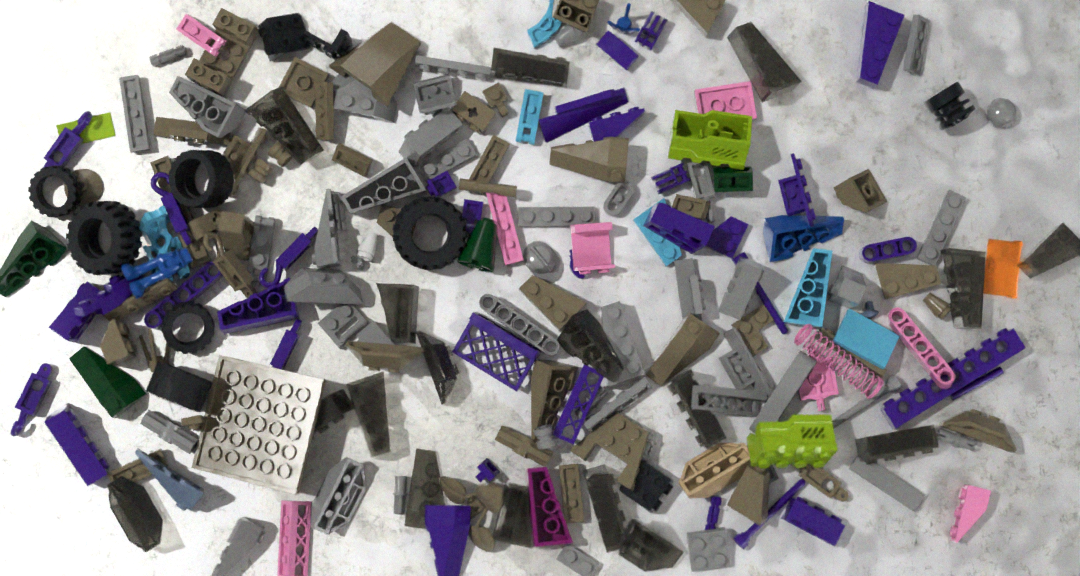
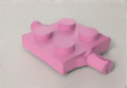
M815 351L812 354H808V356L815 359ZM821 357L815 359L817 363L798 390L800 401L807 399L816 400L818 411L826 410L824 398L839 394L835 372H832L833 364L826 368V363L830 357L824 363H820Z

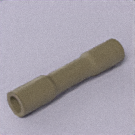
M460 178L459 190L516 197L517 186L484 183Z

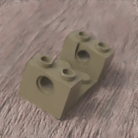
M221 8L212 25L216 29L215 33L226 40L225 45H222L218 51L219 54L222 51H228V59L221 60L219 54L215 57L204 50L200 60L195 58L192 60L185 75L190 81L224 97L259 32L254 24ZM213 39L209 44L211 47L213 46L215 40Z

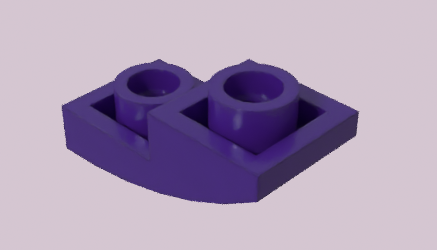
M609 30L596 44L598 48L626 71L639 57Z

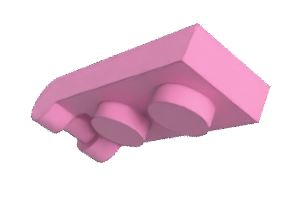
M185 14L176 28L180 33L215 57L219 54L218 50L226 43L224 38L188 14ZM214 39L215 42H214L213 46L211 47L209 44H210L211 41Z

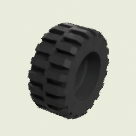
M437 197L414 199L405 205L395 218L396 220L392 228L395 248L401 257L414 267L425 270L444 268L452 264L461 255L462 249L465 248V239L467 237L466 222L462 218V213L455 208V205L445 199ZM426 215L439 217L447 227L446 242L435 251L421 250L412 239L414 223Z
M95 201L86 203L77 209V213H74L71 217L72 222L68 223L67 229H69V232L66 234V239H68L69 243L67 248L72 253L70 256L73 261H77L76 265L80 269L83 268L85 272L92 273L93 275H107L122 272L121 266L129 263L133 265L135 263L134 259L138 258L140 254L139 248H142L141 237L143 235L139 229V226H141L139 220L135 219L136 215L133 211H129V207L117 201ZM102 222L107 225L111 235V244L107 253L101 249L98 241V231Z

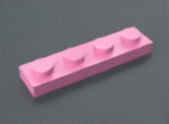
M486 192L494 224L497 225V236L505 266L524 261L507 196Z

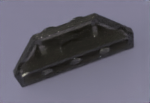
M416 331L421 347H426L423 354L441 405L447 403L457 382L456 375L460 374L456 363L452 364L450 357L453 354L450 345L446 346L443 341L422 331Z
M123 476L109 483L107 488L109 490L110 508L128 540L137 547L142 548L144 552H148L159 545L161 542L163 519L145 488Z
M636 517L632 519L621 535L619 555L644 572L659 570L665 567L672 568L683 554L680 548Z

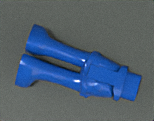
M186 247L164 254L159 253L154 259L138 266H133L129 263L121 266V269L126 279L132 281L157 267L159 268V271L129 284L133 295L138 299L144 295L147 287L162 279L172 278L173 274L185 268L186 264L193 262V259Z

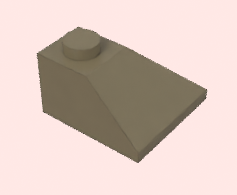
M869 169L833 187L837 198L843 205L865 213L887 202Z

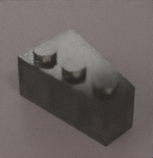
M1061 223L1054 227L1017 266L1031 279L1079 256L1080 239L1064 223Z
M376 283L381 297V304L384 308L391 342L416 344L419 286L412 284Z
M344 389L331 393L321 400L313 435L318 432L322 434L330 428V424L340 422L345 418L344 415L355 409Z
M505 481L503 504L497 514L493 530L494 540L532 549L528 487Z

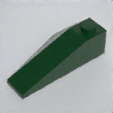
M31 220L18 237L0 268V295L4 297L9 296L25 285V281L32 276L41 274L40 271L48 265L52 266L68 249L67 246L47 228Z
M85 346L69 358L111 418H118L147 395L136 379L124 373L116 366L107 364L106 360Z

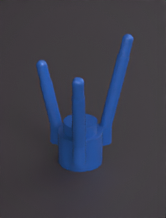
M630 3L626 6L624 17H620L617 20V24L611 21L607 22L613 30L617 29L622 34H632L633 32L640 31V28H631L632 23L628 18Z

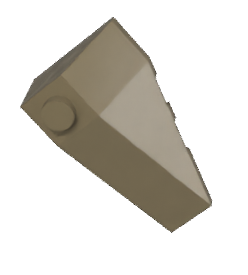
M688 312L645 376L662 386L708 351L720 333Z

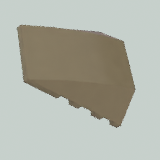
M390 22L329 64V67L343 77L349 74L372 91L374 99L388 108L393 94L396 93L398 84L404 77L408 65L411 64L421 41Z

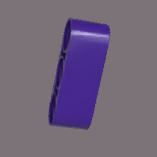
M903 237L869 244L860 250L859 258L864 263H873L907 256L916 250L917 243L912 237ZM904 241L910 244L909 251L903 249L902 243ZM885 245L891 247V255L884 253L883 248ZM866 249H870L873 252L872 259L865 256Z

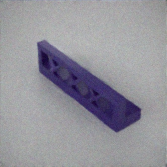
M583 365L553 432V436L574 445L605 373ZM590 372L600 376L597 383L591 386L587 382ZM595 387L593 393H591L590 388ZM588 389L591 397L589 401L581 404L579 395L582 391ZM580 407L583 415L581 419L573 421L571 413L573 409ZM572 425L575 431L572 439L562 435L565 427Z

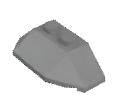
M301 268L284 287L287 302L358 305L363 303L360 289L345 273L338 269Z
M346 457L329 470L312 503L311 527L329 535L332 531L350 522L367 488L363 464Z

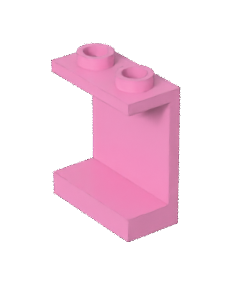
M612 222L570 225L573 271H579V274H591V270L598 269V273L609 272L610 268H615V264H611L609 230H612Z

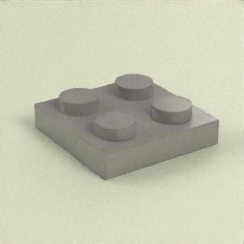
M725 527L686 533L692 572L730 566Z

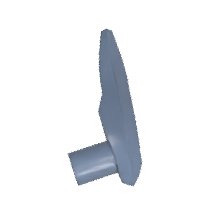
M872 301L865 302L867 311L861 313V315L871 319L879 311L874 310Z

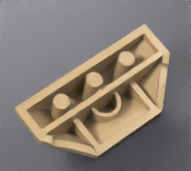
M718 443L686 462L678 482L688 498H709L742 477L747 466L751 464L748 447L745 443Z

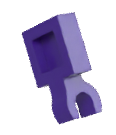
M464 199L462 218L467 220V234L472 233L475 221L481 220L483 202Z

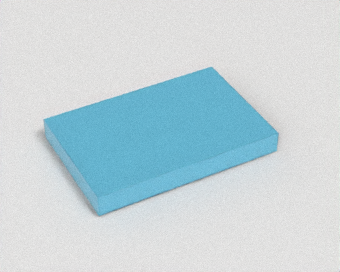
M849 308L833 338V342L873 365L884 369L899 339V335Z

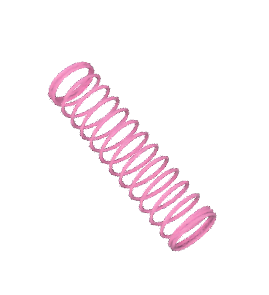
M806 324L800 329L794 339V343L797 346L801 345L808 338L812 329H814L815 333L805 342L803 350H806L813 342L816 334L820 333L821 337L811 346L808 354H812L818 348L821 340L826 338V343L815 353V359L821 356L827 344L831 342L832 347L823 354L820 363H824L831 355L833 348L838 347V351L827 361L826 368L830 367L837 359L839 352L843 351L844 355L833 365L832 372H835L843 363L845 356L849 355L850 360L842 365L837 375H843L849 367L851 360H855L856 364L848 369L843 380H848L854 373L856 366L861 364V368L851 377L849 385H853L856 381L855 389H859L863 385L860 392L861 394L865 393V397L868 399L873 398L880 391L883 385L881 377L874 376V372L869 371L868 367H863L862 363H857L856 358L851 359L850 354H846L845 350H840L839 345H834L833 341H828L827 336L822 337V333L816 332V328H812V325ZM812 338L811 342L807 345V347H805L808 341ZM818 342V344H817V346L815 347V349L810 353V351L812 350V348L814 347V345ZM824 346V348H823V350L821 351V353L816 357V355L818 354V352H819V351L821 350V348ZM830 351L828 356L822 361L824 356ZM836 355V357H835L834 360L831 362V364L828 365V363L830 362V360ZM842 359L838 367L835 370H833L836 364ZM848 363L845 370L839 375L842 368ZM854 367L851 374L845 379L848 372ZM863 369H867V373H865V374L858 380V378L860 377V375H861V373H862V370H863ZM860 371L857 378L851 383L854 376ZM869 373H872V374H873V377H871V378L864 384V382L866 381V379H867V377H868V374H869ZM866 376L860 386L857 387L860 380ZM872 380L867 389L862 392L866 384ZM878 382L874 392L868 396L871 388Z

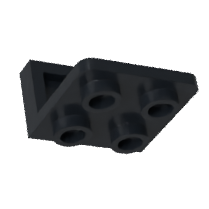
M299 13L266 18L258 26V32L263 40L266 55H268L269 61H275L285 53L310 48L304 35L306 29Z
M342 28L332 45L308 31L304 32L310 47L315 50L322 49L326 56L334 60L350 51L352 47V39L349 33Z
M641 459L633 491L623 485L620 486L619 490L652 514L653 511L657 512L663 503L661 499L664 495L668 496L674 486L670 478Z

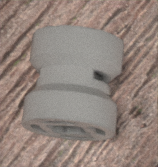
M551 424L533 429L534 436L539 439L536 443L538 449L549 448L557 444L552 436L553 428Z

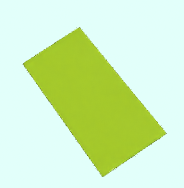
M110 112L92 116L90 123L79 134L84 139L81 144L116 136ZM78 120L56 125L58 135L61 134L65 127L73 130L78 125Z

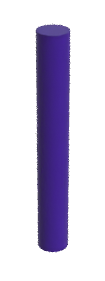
M998 367L951 394V399L954 401L1004 373L1002 368Z

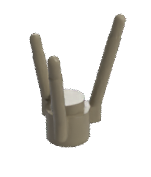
M149 328L151 358L143 336L139 335V339L147 360V366L150 368V372H154L158 361L169 364L170 346L166 342L164 359L162 356H157L152 329Z

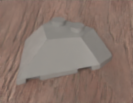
M338 74L331 81L333 82L334 112L344 111L372 116L375 120L394 123L397 110V102L394 95L387 108L373 98L372 91L349 74H346L344 77Z

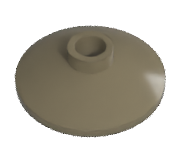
M78 169L72 172V174L77 175L78 182L80 181V183L85 184V188L80 190L82 191V196H80L79 199L81 201L77 206H84L86 203L97 201L103 191V184L98 174L89 169ZM64 184L65 195L68 198L67 185Z

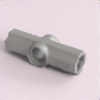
M151 410L147 411L140 423L158 434L157 436L169 444L176 445L191 454L198 443V439L182 430L181 426L169 419H164Z

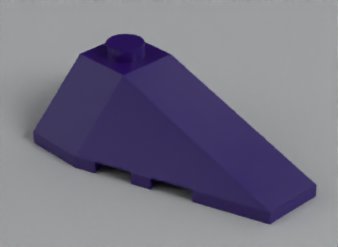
M425 505L426 531H429L431 542L429 543L431 549L434 550L436 558L434 563L438 576H459L470 529L471 506Z

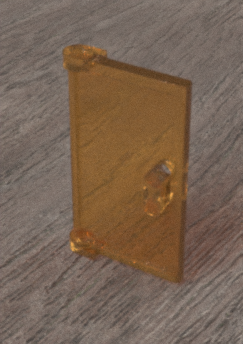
M988 239L982 294L1017 299L1016 292L1022 241Z

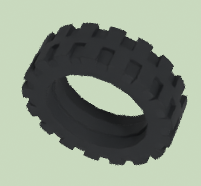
M49 166L37 171L34 174V178H31V185L28 187V192H30L29 199L33 202V207L38 209L40 214H46L47 217H60L70 214V212L77 208L76 205L80 203L81 199L79 198L82 196V191H80L81 183L80 181L78 182L77 175L72 174L71 170L64 168V166ZM49 176H58L67 185L68 198L61 207H53L47 203L43 196V183Z
M182 301L178 305H173L171 310H167L162 320V333L167 344L176 352L180 351L182 354H188V352L194 354L198 350L202 351L205 349V346L211 343V338L214 337L215 324L208 309L204 308L200 303H194V301L187 303ZM186 313L197 314L204 322V331L201 336L190 342L176 339L172 332V326L176 318Z

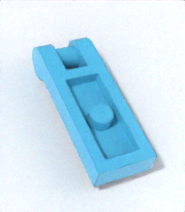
M525 89L515 142L521 143V141H525L531 145L535 144L544 92ZM524 128L531 129L530 135L523 134Z

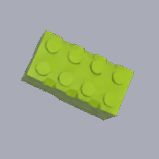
M675 110L670 131L668 158L675 160L690 158L695 163L709 161L714 166L728 164L730 168L744 170L751 144L752 116L715 110L705 114Z
M792 415L788 421L759 422L756 425L755 435L750 433L747 436L751 467L758 466L763 469L770 467V464H774L777 468H786L788 464H792L795 468H803L807 464L814 468L824 467L838 451L832 416Z

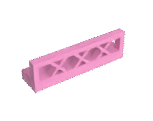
M281 500L277 576H308L311 501ZM298 505H305L304 514L300 517ZM300 524L304 528L301 536L297 534V528ZM300 544L303 549L302 553L298 556L296 547ZM298 564L302 567L301 575H295V567Z

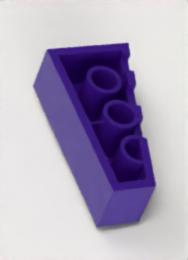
M869 1L864 11L865 16L856 82L874 89L879 83L904 14Z

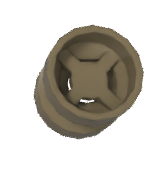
M278 141L268 152V155L271 158H275L281 167L288 164L295 155L291 150L285 148V144L282 141Z
M258 158L255 162V169H250L247 174L264 184L267 180L265 175L270 174L274 168Z

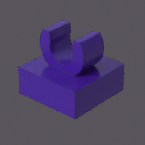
M486 458L477 466L480 473L475 477L479 482L485 478L491 481L500 471Z

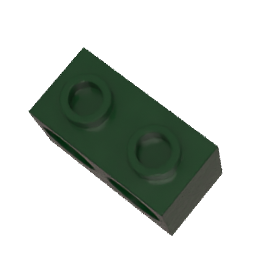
M746 166L744 170L730 167H713L714 192L753 191L752 166Z

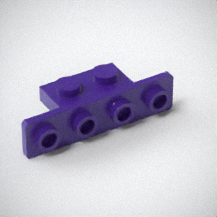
M793 153L791 158L796 175L778 180L787 216L806 212L810 227H814L813 220H816L813 208L810 209L808 204L812 203L809 191L805 192L804 187L807 186L805 175L800 173L803 166L800 158L796 159Z

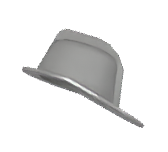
M535 241L527 245L523 252V259L528 269L535 277L547 283L557 281L562 275L563 264L552 248L541 241Z

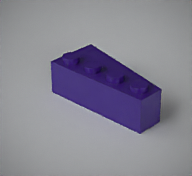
M290 277L276 285L267 287L268 289L251 295L243 301H238L217 311L221 332L225 335L296 320L297 318L300 319L297 302H287L284 287L291 280Z
M69 403L47 416L44 421L45 425L87 487L108 474V467L110 466L107 460L100 456L97 445L91 441L86 429L81 425Z

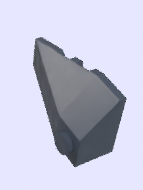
M137 448L135 454L172 499L177 502L176 506L184 511L186 509L191 511L202 497L204 489Z

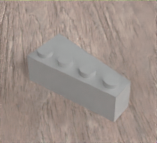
M620 301L601 307L607 387L642 376L645 373Z

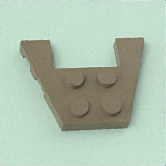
M615 413L572 447L570 451L586 461L596 445L600 446L627 464L616 481L633 491L635 479L640 469L641 458L644 455L649 438V432L621 414Z

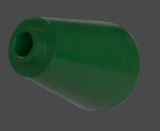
M489 218L478 220L466 242L465 248L462 249L461 255L458 257L457 263L471 269L477 268L479 269L478 271L493 273L495 269L497 225L494 224V220Z

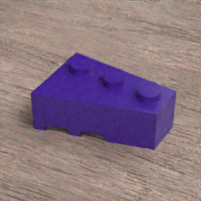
M88 281L85 284L83 283L78 288L77 294L68 302L48 328L65 340L77 343L97 314L92 312L86 316H78L73 308L79 306V302L82 300L95 298V294L102 290Z
M798 496L797 498H791L781 519L835 546L845 528V525L841 523L842 519L831 515V517L825 515V510L817 506L813 508L807 505L808 501Z

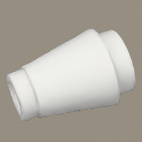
M373 232L367 233L357 249L358 258L368 262L375 258L378 241L377 234Z

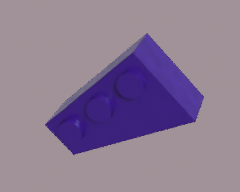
M660 202L652 207L643 225L690 254L707 245L715 226Z

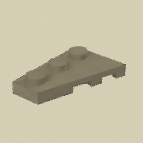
M874 263L885 300L941 284L936 265Z

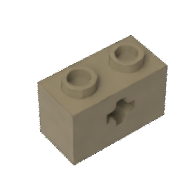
M466 91L458 99L457 105L452 108V112L462 123L465 121L470 124L469 128L476 133L480 131L484 134L496 117L494 110ZM469 111H476L477 117H470Z

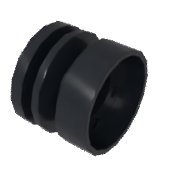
M959 82L950 85L924 102L930 114L937 111L941 113L935 119V122L943 118L946 121L939 126L940 130L957 125L968 118L972 111L976 109L974 105L965 109L964 105L969 103L970 99L959 100V97L965 93Z

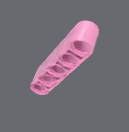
M893 308L888 316L889 326L899 335L900 340L936 385L941 389L950 388L955 378L953 370L902 308ZM894 315H898L902 318V320L896 322L892 319V317ZM911 330L914 335L908 337L904 334V331ZM923 345L926 350L920 352L916 349V346ZM935 360L938 365L932 367L928 364V361ZM948 375L950 381L944 382L940 379V376Z

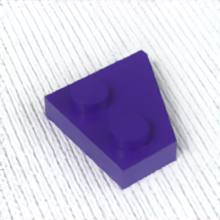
M731 216L713 230L705 247L732 259L749 224Z

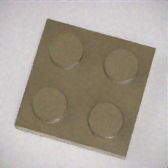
M294 57L277 91L312 109L315 103V82H326L329 74Z

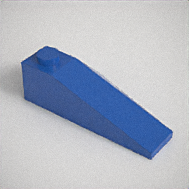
M780 215L765 218L763 237L768 260L774 262L791 258L793 253L810 249V245L817 242L823 243L841 235L844 218L842 216H816V220H813L814 227H810L807 216Z

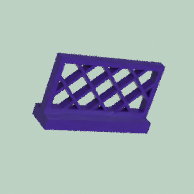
M473 312L469 318V323L452 352L513 390L518 391L536 358L540 356L542 351L478 312ZM474 325L479 328L481 336L471 339L469 331ZM492 336L495 338L497 346L487 349L485 337ZM482 339L484 350L475 352L472 341ZM469 342L471 353L463 354L458 351L463 343ZM509 346L512 349L513 356L503 358L501 347ZM498 348L500 359L491 362L488 351ZM485 352L487 363H478L475 354ZM525 356L530 361L526 367L520 368L517 357ZM514 358L516 369L507 372L504 361ZM501 362L504 373H494L491 364ZM517 371L519 380L514 385L509 382L508 374Z

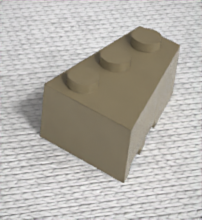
M533 275L519 288V291L558 331L587 304Z

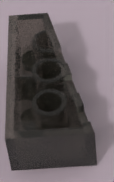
M283 87L271 90L244 110L248 115H252L261 127L271 133L270 136L274 140H278L283 145V148L300 165L312 160L324 151Z
M689 369L669 380L668 383L670 385L667 388L672 396L676 395L679 401L676 404L681 413L685 412L688 418L685 420L690 430H695L697 434L695 440L699 447L703 446L704 449H707L725 439L726 436L716 416L711 411L691 409L692 387L699 385V383L693 380L692 376L694 373L692 369ZM699 395L698 405L703 406L706 400L702 395Z
M934 425L855 439L860 462L865 461L866 465L878 463L877 459L882 458L885 461L895 460L897 455L902 454L903 458L915 456L914 452L921 451L922 454L932 453L933 448L939 447Z
M605 464L583 470L606 552L628 547V540L631 537L628 528L624 529L623 522L626 519L623 510L619 511L617 505L621 502L618 492L614 493L612 486L616 485L613 474L608 473Z

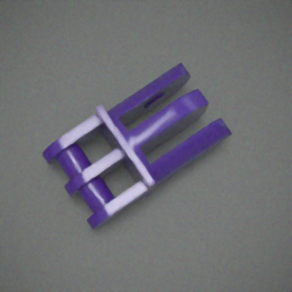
M652 11L635 39L636 43L637 41L642 43V46L649 47V50L653 49L668 21L664 18L657 32H654L661 16L657 15L650 29L647 28L654 15ZM642 33L647 35L645 39L641 37ZM649 37L654 39L653 43L648 41Z
M683 163L670 167V169L651 177L652 181H655L668 174L670 175L656 182V188L673 182L657 191L658 194L691 181L686 175L688 172L684 170ZM678 169L679 174L675 175L673 170ZM681 176L683 181L678 183L677 178Z

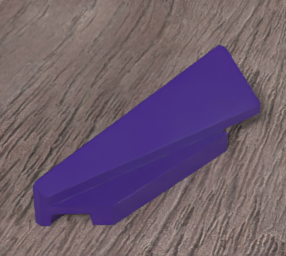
M609 89L555 106L556 115L539 119V125L545 142L548 143L591 122V119L603 116L627 104L628 98L625 89Z

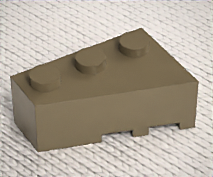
M671 0L686 15L689 21L699 29L704 37L707 36L726 1Z

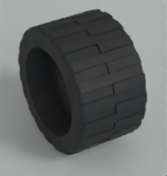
M188 150L182 152L175 158L169 171L170 190L174 198L181 205L188 208H211L222 205L229 198L233 190L234 173L231 164L224 155L213 150ZM201 163L205 166L208 173V185L202 195L198 192L195 185V173Z
M158 361L146 392L187 409L201 412L213 383Z

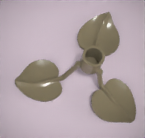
M446 476L440 477L442 489L447 498L453 503L463 504L465 498L468 499L477 495L481 503L485 505V509L478 519L476 526L470 525L468 534L471 541L478 548L487 552H493L495 547L494 536L487 528L481 527L480 524L488 510L492 513H497L501 510L503 487H499L494 482H490L488 485L479 484L475 492L465 494L466 489L459 481Z

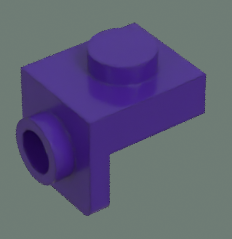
M448 171L441 173L433 179H428L427 183L429 185L426 186L431 196L435 195L437 198L457 188Z

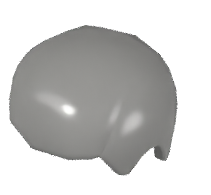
M998 98L988 106L987 118L995 128L1006 129L1016 119V107L1010 100Z

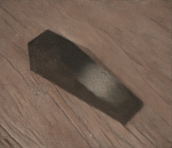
M587 309L572 315L557 341L569 355L578 357L582 360L583 364L594 367L597 373L615 383L624 371V367L602 326Z

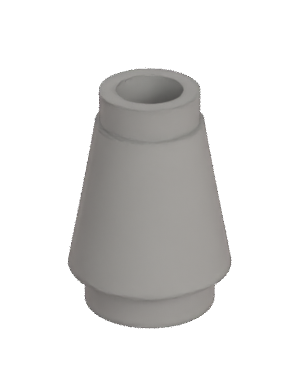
M567 24L554 39L559 47L579 39V36L583 33L581 30Z

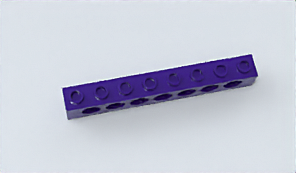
M1014 328L1000 330L996 333L997 337L993 340L988 338L980 343V348L976 350L972 348L966 351L964 358L960 360L955 358L950 361L948 365L956 376L950 388H940L936 393L931 388L934 382L932 378L928 380L923 378L915 383L917 387L910 390L907 388L899 393L901 397L896 400L891 398L884 402V407L880 410L891 428H898L1024 350L1026 347ZM998 342L1004 345L1002 352H999L996 348ZM982 352H985L988 355V360L986 362H983L980 359V354ZM966 362L972 365L970 372H966L964 369ZM948 375L940 376L942 381H949ZM917 392L923 394V401L921 403L915 399ZM901 402L907 405V410L904 413L899 410Z

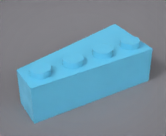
M813 248L785 317L784 324L799 326L810 324L814 328H822L832 250Z

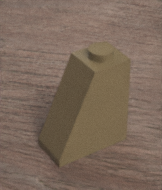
M750 464L745 469L727 506L760 526L766 522L768 517L770 472L765 470L766 468L751 467Z

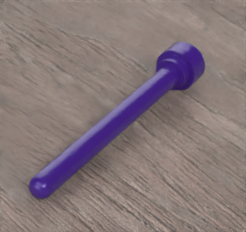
M745 252L731 259L735 266L740 256L748 259ZM757 281L755 286L757 288V295L774 319L780 332L786 334L788 332L786 325Z
M804 479L798 480L768 509L766 522L805 486L806 482ZM766 522L760 526L754 523L744 533H738L733 540L744 550L749 545L750 538Z

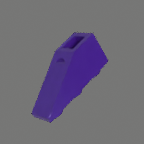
M634 107L628 109L627 113L615 112L610 114L608 118L603 119L600 116L591 119L592 122H589L588 127L592 141H601L605 137H619L644 114V108Z

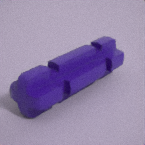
M711 497V507L709 506L706 520L708 523L705 525V530L716 529L715 524L718 521L719 506H721L722 502L721 497Z

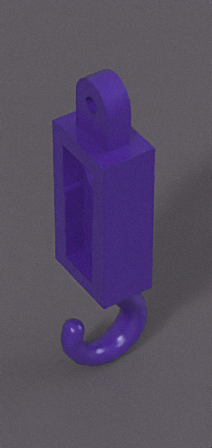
M86 111L77 121L78 125L73 130L64 128L43 159L47 162L42 168L66 166L84 140L79 134L92 119L90 111ZM57 151L63 153V157L59 162L53 159Z
M158 172L151 178V188L162 196L160 199L175 232L182 235L186 245L192 244L188 233L190 231L187 225L188 222L178 200L174 198L173 193L162 190L156 184L159 178H165L169 184V175L165 172Z
M313 227L306 235L302 233L275 260L276 275L273 282H267L264 279L268 268L261 270L259 282L262 286L267 288L280 282L283 270L286 272L312 246L311 240L318 233L316 227Z
M297 318L291 330H286L270 362L273 368L284 370L300 337L297 333L302 320Z
M43 363L37 374L31 373L15 405V408L21 411L18 421H15L12 426L11 436L15 437L20 434L28 414L36 415L52 381L48 380L52 373V366L50 364ZM36 380H40L43 383L40 391L33 389Z

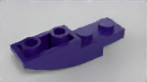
M145 273L132 281H128L124 275L111 277L109 282L103 285L104 291L96 293V297L91 300L85 299L80 301L79 306L73 308L75 314L78 316H86L92 312L100 315L107 314L122 304L132 294L129 284L142 279Z

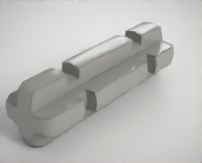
M180 45L176 49L171 48L160 52L159 55L150 56V63L155 67L160 65L161 62L166 63L177 59V56H185L187 51L184 45Z
M340 193L332 195V203H334V219L337 221L335 223L336 230L344 231L347 230V224L344 221L346 216L341 199L343 195Z

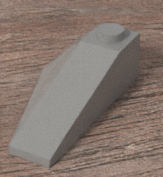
M177 76L169 91L172 97L205 132L218 138H222L238 128L246 113V110L238 104Z
M326 189L314 247L315 253H312L313 265H316L318 269L341 266L331 189Z
M246 517L239 518L227 542L230 545L226 546L220 556L222 561L216 565L211 576H225L256 546L257 542H262L266 534L263 532L265 527Z

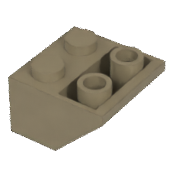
M554 0L552 18L587 33L599 0Z
M116 319L110 321L100 344L106 363L114 366L137 357L135 354L137 352L136 345L133 341L130 342L128 337L130 331L127 324H123L122 321Z

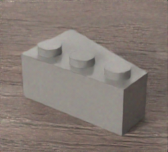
M439 109L433 114L431 120H424L418 126L419 129L415 132L411 130L404 136L405 140L399 153L403 158L408 159L414 169L420 159L431 155L430 152L439 145H443L455 135L463 124L451 109L443 111Z
M842 265L836 282L831 284L827 294L830 295L828 300L846 308L859 305L866 289L864 274Z

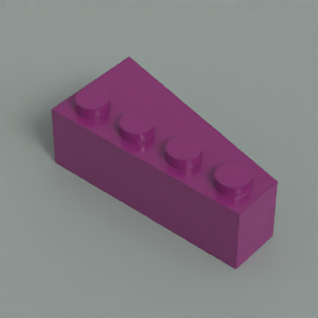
M547 467L525 468L532 546L539 547L573 543Z

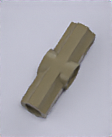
M503 425L495 438L499 443L511 448L513 452L526 459L530 458L545 467L553 454L552 451L546 448L538 449L536 441L523 434L519 435Z

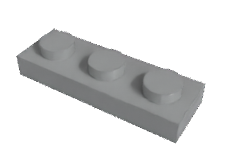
M913 15L903 70L912 75H920L930 24V20L921 15Z
M466 138L417 165L427 183L428 179H433L445 171H450L477 155Z

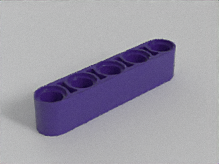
M213 262L207 263L180 285L177 290L173 291L151 309L144 317L145 325L155 330L162 328V320L165 317V307L167 304H180L179 302H182L180 294L183 291H187L189 294L185 303L194 301L223 277L219 270L217 275H210V269L215 264ZM202 278L203 286L196 288L195 281ZM157 315L159 318L158 323L151 325L150 319L152 316Z

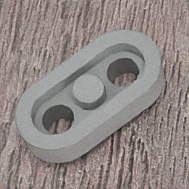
M625 181V183L618 182L604 202L603 208L606 214L609 216L620 214L633 195L634 189L630 182ZM620 189H627V193L621 194ZM613 203L616 205L617 208L615 210H611L609 208V205Z

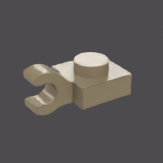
M499 82L482 91L491 109L497 107L502 118L509 115L504 102L508 101V98Z
M197 415L181 418L182 426H188V429H193V431L201 430L202 426L200 424L205 423L204 416Z

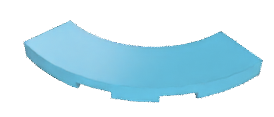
M554 0L549 1L547 12L535 26L527 30L534 48L548 41L562 24L561 21L552 18Z

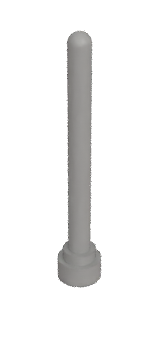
M893 375L888 378L885 383L886 385L873 398H865L832 420L833 429L888 392H897L903 388L897 377Z

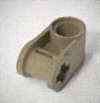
M213 210L187 223L196 241L203 239L206 233L218 230L216 221L214 222L213 219L215 220L218 215L220 216L221 210Z

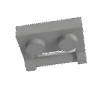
M339 304L318 322L319 326L339 349L344 347V343L363 326L369 325L352 304ZM356 317L358 322L338 338L335 334Z

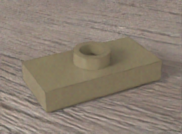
M341 143L336 146L332 158L334 162L364 177L368 175L373 162L372 159Z

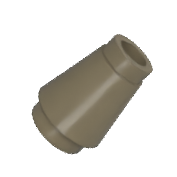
M931 292L923 299V302L936 318L939 317L941 320L952 310L949 307V303L933 295Z

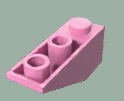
M964 485L960 489L958 496L961 499L960 504L954 512L956 521L955 525L951 526L949 533L951 541L958 542L987 510L991 494L990 490L971 485Z

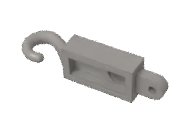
M689 158L690 162L687 163V170L691 179L695 198L710 202V198L715 197V192L707 161L695 163ZM702 167L704 174L696 176L693 169ZM711 203L706 215L708 223H714L715 221Z

